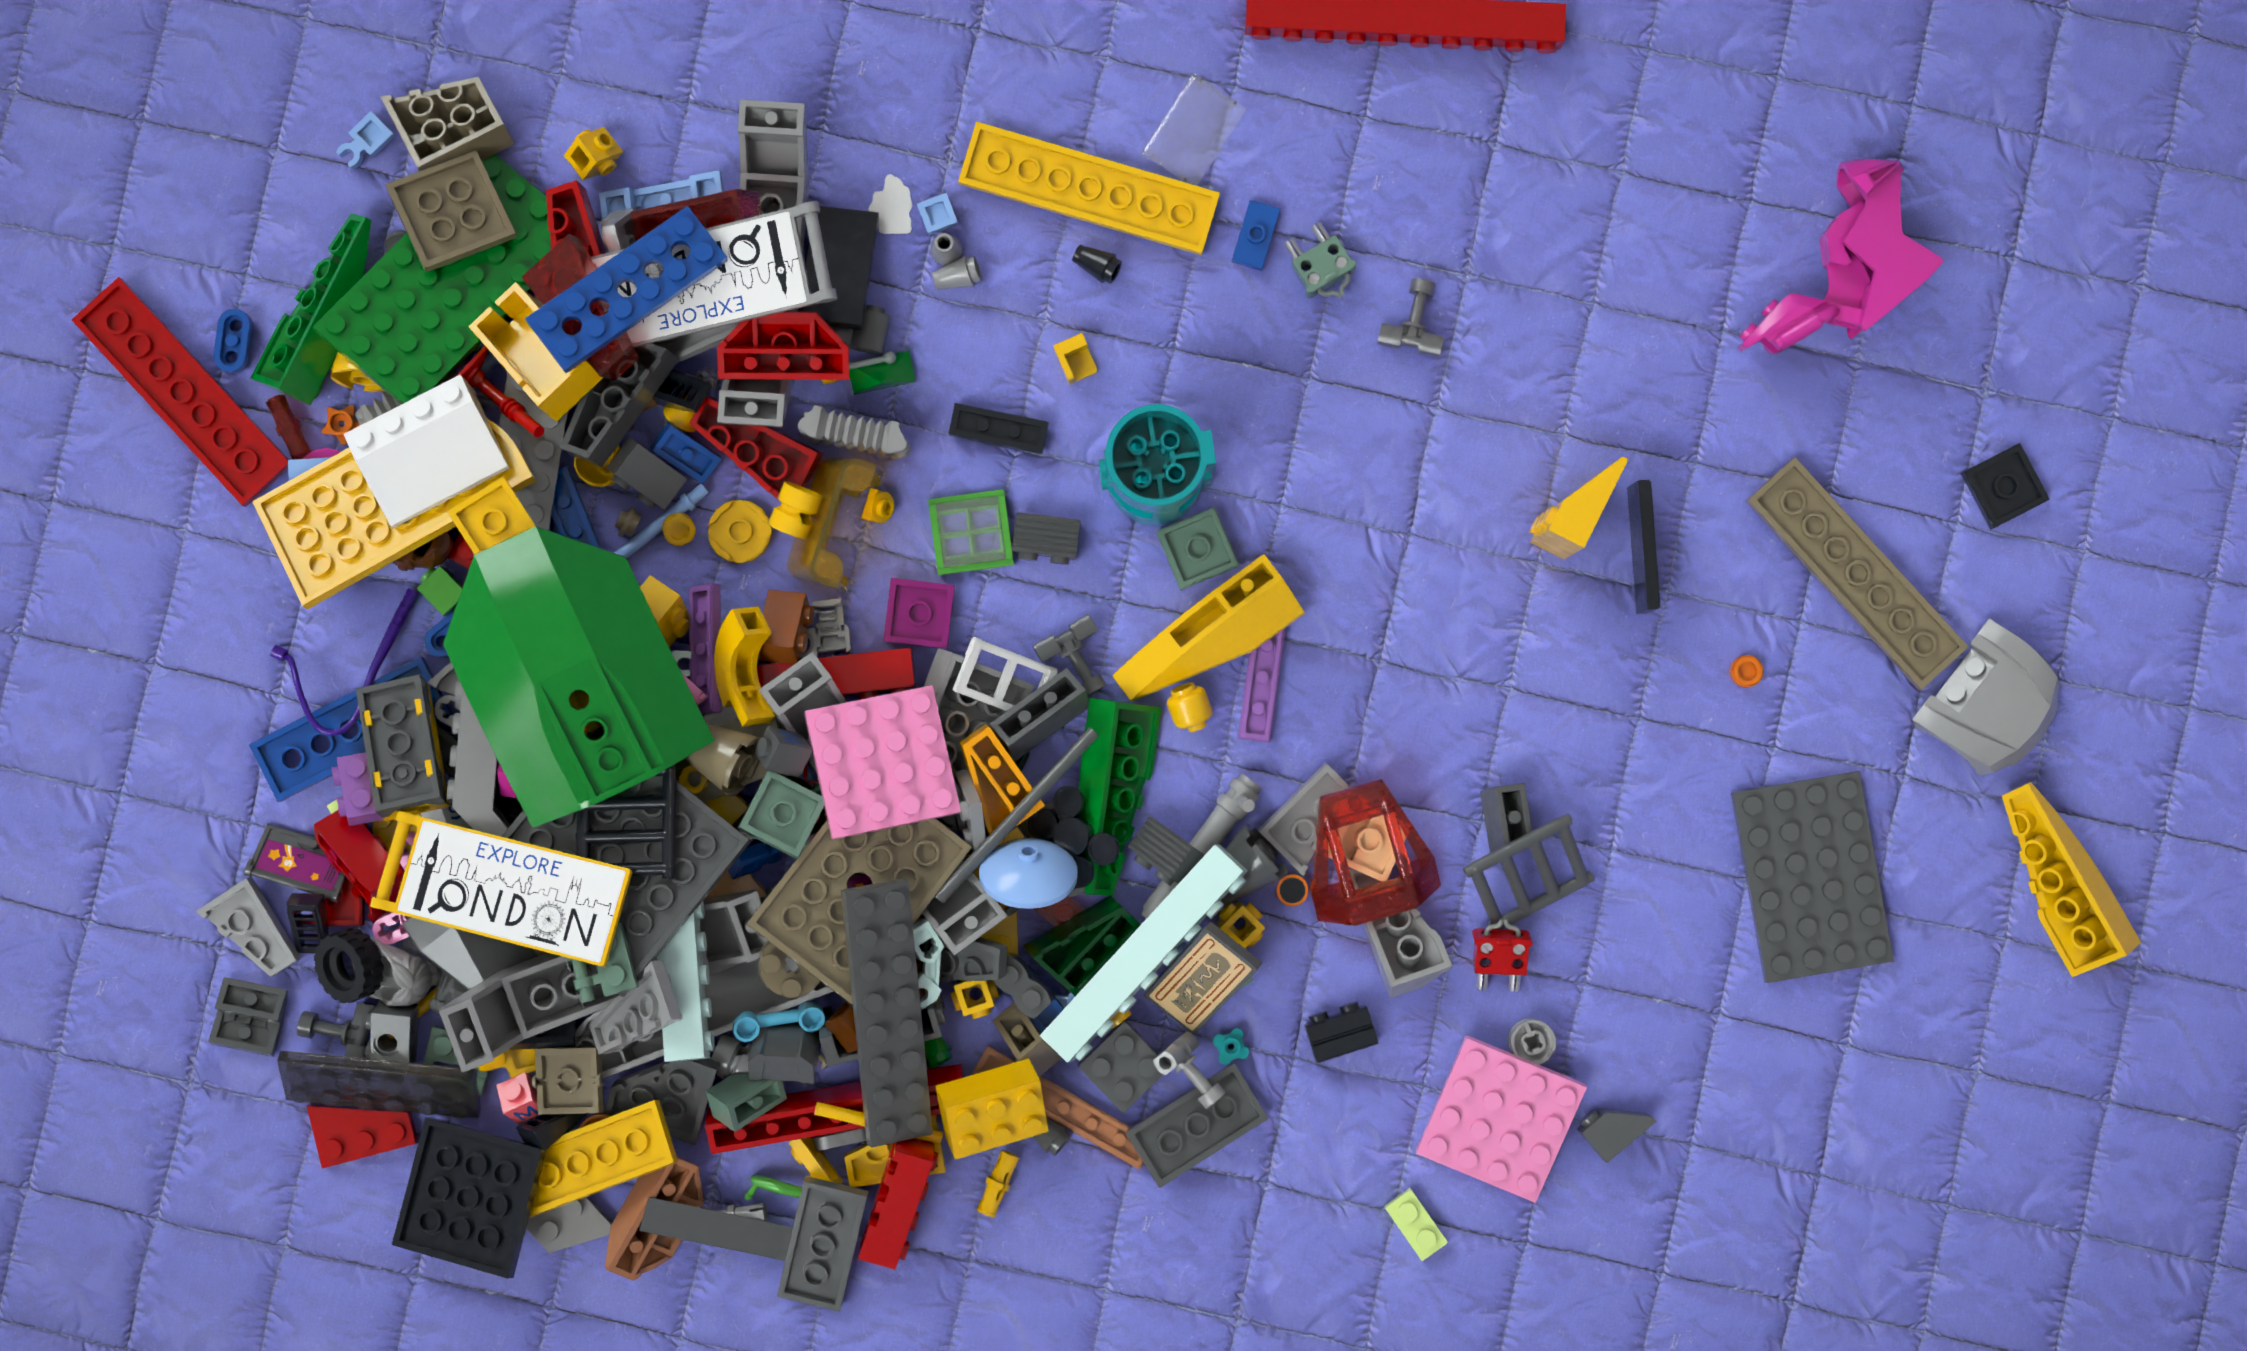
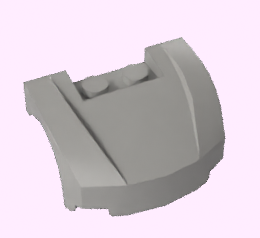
M1991 619L1987 620L1971 641L1972 649L1937 695H1930L1912 719L1916 729L1939 739L1951 747L1971 764L1978 775L1982 776L1987 775V773H1995L2008 765L2014 766L2042 740L2055 717L2060 690L2058 677L2048 662L2024 640Z

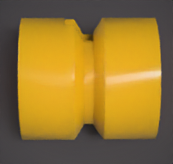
M785 481L778 496L781 504L778 507H774L768 525L791 536L808 539L814 523L810 517L818 513L823 496L808 488Z

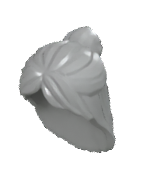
M370 938L375 942L379 953H381L382 964H384V977L380 983V988L374 994L369 995V998L380 999L387 1007L410 1006L418 1003L426 996L430 987L436 986L440 981L442 972L433 962L425 961L420 956L415 957L404 950L381 943L378 939Z

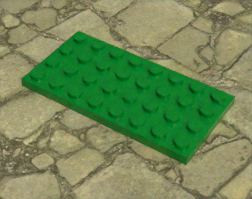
M496 154L483 160L482 163L516 233L515 239L425 273L406 233L313 326L316 334L401 405L441 385L482 343L469 328V325L487 308L491 307L504 319L508 316L495 301L515 282L530 294L552 271V263L550 262L551 239L548 231L546 196Z

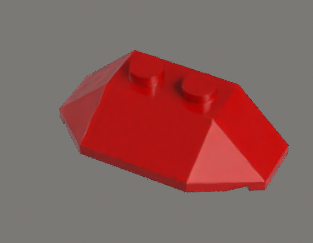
M785 311L740 322L717 346L718 379H850L849 346L817 311Z

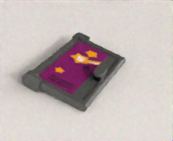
M269 823L263 832L252 859L249 858L244 870V875L259 877L312 894H324L325 898L336 903L343 892L342 886L346 879L343 872L338 874L316 842L315 837Z

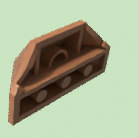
M677 1156L678 1163L638 1177L610 1226L605 1269L607 1271L634 1281L641 1277V1274L653 1270L673 1257L682 1239L639 1230L649 1197L701 1208L704 1198L699 1176L700 1171L696 1164Z

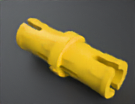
M1001 1149L991 1176L988 1175L986 1178L987 1186L976 1210L992 1218L996 1217L1005 1191L1008 1192L1011 1187L1009 1182L1020 1159L1019 1156Z

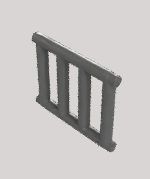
M1569 814L1558 817L1463 867V871L1468 878H1472L1490 921L1487 923V926L1497 924L1499 918H1507L1509 924L1512 925L1595 881L1593 874L1590 871H1586L1570 829V825L1573 822ZM1556 833L1559 834L1575 875L1574 878L1559 886L1541 843L1542 840ZM1527 848L1531 851L1547 891L1532 900H1529L1512 858L1513 855ZM1498 863H1501L1518 907L1501 915L1483 872ZM1503 922V925H1502L1500 928H1498V929H1504V928H1506L1505 925H1504V922Z

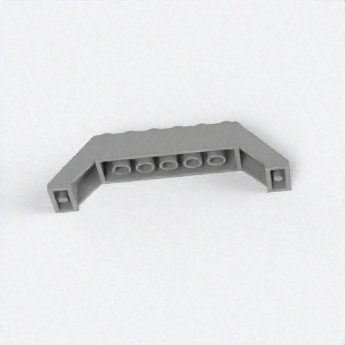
M740 100L738 133L741 174L737 221L808 202L809 174L806 105L804 103ZM805 216L796 218L803 255L806 235ZM723 379L721 390H719L717 422L721 424L784 427L794 380Z
M813 651L759 689L783 728L787 731L802 734L810 747L804 712L847 702ZM811 753L807 763L817 775L813 753ZM963 860L959 863V865L956 867V869L953 871V873L950 875V877H951V876L959 869V867L964 863ZM974 873L962 883L944 904L934 896L921 913V916L929 921L938 937L954 956L1007 917L998 902L984 891L980 880Z
M458 680L456 682L455 701H461L460 713L454 714L452 734H458V743L451 747L449 766L456 768L455 778L450 777V780H448L447 799L453 800L452 808L473 830L501 837L511 824L495 806L499 761Z
M757 890L705 898L703 900L705 915L704 919H700V930L705 932L707 939V951L702 952L703 965H708L709 969L741 962L749 963L760 959L761 949L767 940L746 925L761 906ZM546 953L496 972L438 1010L463 1073L494 1061L495 1057L526 1038L607 1008L619 994L606 997L603 994L602 986L597 985L592 987L595 1000L582 1003L580 992L575 990L573 982L576 980L572 961L568 962L566 957ZM588 969L589 976L595 975Z

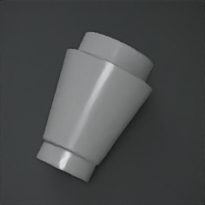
M947 233L939 234L931 244L932 258L938 264L944 266L960 259L962 254L960 241L953 235ZM944 242H949L950 244L947 249H941L940 246Z
M965 255L932 272L937 290L975 286L976 282L982 281L981 271L975 256L968 258Z

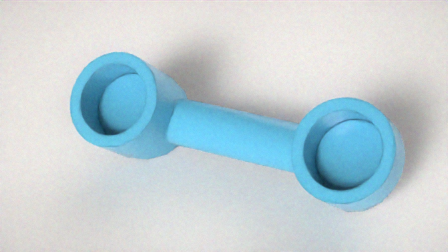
M804 1002L794 1010L756 1015L752 1011H744L735 1018L733 1032L735 1037L743 1042L754 1040L758 1036L760 1028L799 1022L801 1028L805 1031L814 1032L824 1025L825 1016L822 1008L813 1002Z

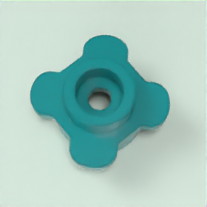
M1234 1028L1231 1033L1214 1036L1213 1044L1218 1047L1220 1063L1228 1065L1231 1060L1237 1058L1246 1059L1248 1057L1249 1049L1244 1046L1242 1030ZM1230 1043L1234 1045L1232 1050L1228 1048Z

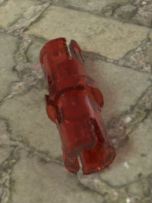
M282 394L270 398L266 405L277 425L275 430L278 436H282L292 460L302 459L311 452V449L300 429L302 427L300 420L295 419L285 395Z

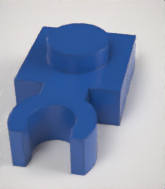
M762 842L753 846L748 845L729 868L728 872L734 880L759 871L766 863L773 864L780 861L782 857L779 853L782 851L768 844L764 846Z

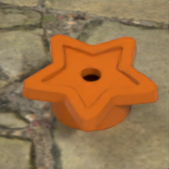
M349 405L343 410L328 407L327 424L322 429V433L336 435L340 443L346 445L347 441L344 434L360 426L354 419L355 407ZM341 421L345 422L343 427L339 425Z

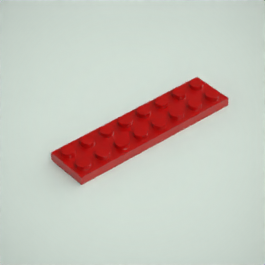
M118 277L72 319L75 325L242 506L247 507L288 469L289 459L122 278Z

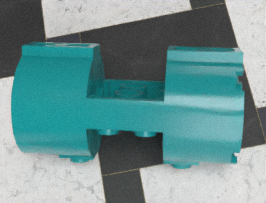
M1163 404L1141 406L1124 415L1116 423L1109 435L1106 450H1104L1105 459H1098L1102 490H1109V496L1114 504L1126 516L1135 520V522L1152 526L1169 524L1183 517L1197 501L1201 487L1211 486V471H1214L1216 466L1211 430L1201 431L1197 423L1185 412Z

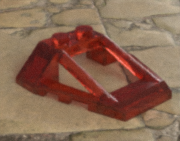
M1382 779L1319 798L1316 852L1313 857L1314 871L1310 886L1318 921L1352 926L1361 925L1418 908L1441 886L1434 855ZM1383 815L1400 877L1355 890L1338 828ZM1401 829L1411 845L1417 860L1409 862ZM1328 843L1339 878L1338 883L1328 885Z

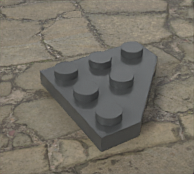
M711 1059L662 1062L618 1079L610 1089L604 1113L613 1116L647 1102L659 1100L670 1136L695 1145L699 1139L709 1104L706 1090L714 1086L720 1062Z

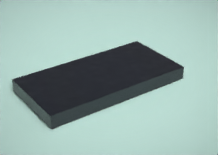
M819 206L820 213H818V219L832 288L836 289L838 299L832 302L798 308V311H817L831 327L862 330L879 223V212ZM809 242L806 270L812 294L819 291Z
M1638 480L1627 487L1636 614H1646L1660 608L1651 481Z

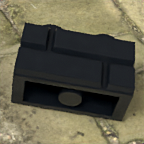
M1358 1001L1340 1006L1341 1012L1328 1016L1327 1011L1309 1016L1310 1022L1304 1024L1316 1063L1379 1044L1366 1005L1359 1006Z

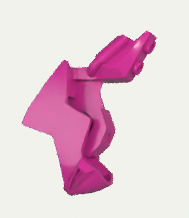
M1854 159L1839 164L1836 187L1850 208L1840 213L1831 221L1819 240L1822 266L1827 269L1829 282L1826 296L1822 300L1799 294H1789L1780 302L1773 299L1761 312L1765 318L1757 326L1752 322L1739 336L1743 340L1737 347L1741 352L1760 342L1764 345L1763 347L1767 352L1778 354L1811 335L1825 323L1847 328L1848 338L1853 339L1862 330L1866 331L1929 279L1943 263V259L1907 237L1902 232L1900 197L1901 174L1904 168L1899 161Z

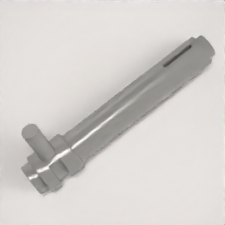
M1243 773L1237 779L1233 778L1229 784L1231 788L1226 794H1221L1216 801V808L1189 843L1204 855L1215 844H1221L1237 821H1242L1246 814L1255 808V802L1260 797L1257 794L1262 788ZM1161 880L1142 906L1144 910L1141 915L1147 919L1178 883L1174 881L1169 886Z

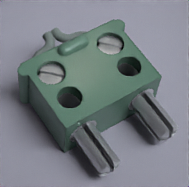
M1318 222L1312 226V230L1320 244L1305 253H1302L1293 238L1289 239V241L1287 240L1284 245L1293 258L1291 267L1306 289L1307 298H1313L1318 294L1322 296L1336 295L1339 298L1345 294L1344 288L1350 282V275L1355 273L1356 261L1351 260L1337 236L1330 237L1322 223ZM1334 250L1337 254L1332 255L1329 252ZM1309 267L1310 270L1304 271L1301 268ZM1346 278V280L1340 285L1339 292L1336 290L1324 292L1326 289L1330 288L1331 286Z

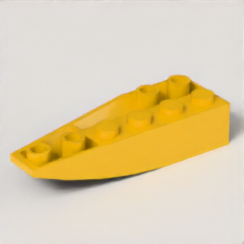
M1263 554L1182 614L1112 676L1132 702L1256 650L1304 615L1305 612L1284 579Z

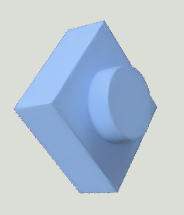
M947 193L917 203L928 235L958 225Z

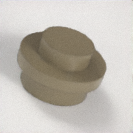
M631 506L628 512L622 509L614 526L620 529L618 536L623 537V535H626L630 538L632 537L641 518V514L635 512L634 507Z

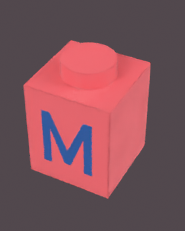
M526 1072L496 1085L503 1114L518 1125L538 1115L537 1088L532 1086L533 1077Z

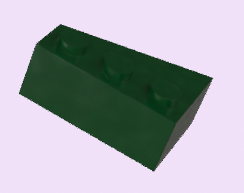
M1108 896L1024 944L1023 947L1036 962L1076 996L1141 924L1112 896Z

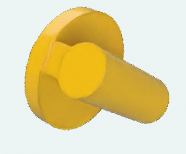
M870 488L861 519L885 523L894 512L893 497L888 492Z

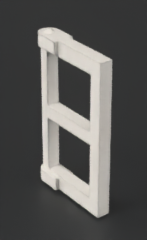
M973 637L965 653V659L952 690L1008 711L1015 705L1005 702L1003 699L1017 663L1043 673L1038 688L1055 677L1058 670L1055 667L1047 666L985 642L980 638ZM981 649L1008 659L993 697L967 687Z

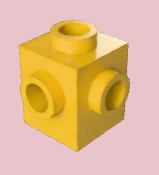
M601 127L593 131L586 129L578 134L564 154V157L581 179L585 180L598 174L605 176L616 168L617 164L615 162L623 150L606 128Z
M1240 901L1235 905L1231 902L1218 914L1220 920L1217 922L1219 928L1243 948L1247 946L1253 947L1262 938V931L1265 929V926L1260 919L1263 915L1250 902L1246 906ZM1240 917L1244 918L1245 924L1243 927H1234L1233 924Z
M960 980L961 982L954 985L955 991L951 992V997L956 1011L962 1010L963 1016L972 1014L973 1019L990 1014V1008L996 1005L995 998L1000 996L997 985L993 980ZM976 987L982 991L980 999H973L970 996L972 988Z

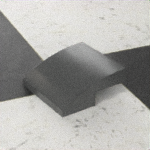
M224 977L215 1005L217 1014L208 1042L212 1045L274 1057L283 1024L288 991Z

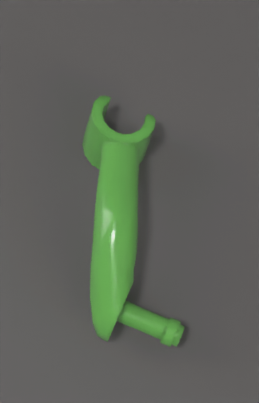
M752 1175L749 1179L754 1184L744 1195V1198L750 1201L756 1190L760 1187L777 1194L800 1198L802 1187L763 1175Z

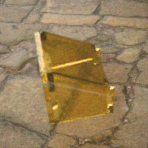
M829 457L819 463L810 490L822 495L823 500L818 513L810 517L814 523L808 539L794 538L787 562L788 570L793 577L839 593H846L850 579L843 575V563L837 555L826 551L843 495L859 499L860 494L865 489L871 487L879 488L884 473L877 464L862 459Z

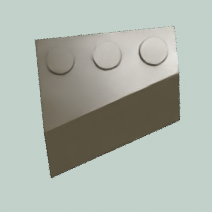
M479 77L441 84L439 89L422 92L421 89L408 91L409 95L395 98L392 95L381 96L419 171L477 150L481 161L515 144Z

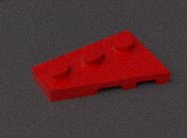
M307 1105L322 1168L419 1143L411 1111Z

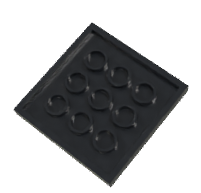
M425 1117L392 1245L507 1279L513 1278L547 1150L543 1151L540 1148L436 1118Z

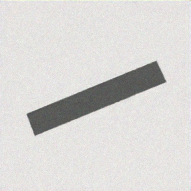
M649 1197L639 1231L785 1261L793 1227Z

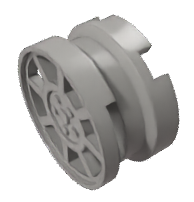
M1526 1018L1515 1023L1510 1029L1508 1047L1512 1054L1540 1065L1548 1061L1553 1052H1555L1556 1037L1553 1030L1546 1023L1538 1019Z

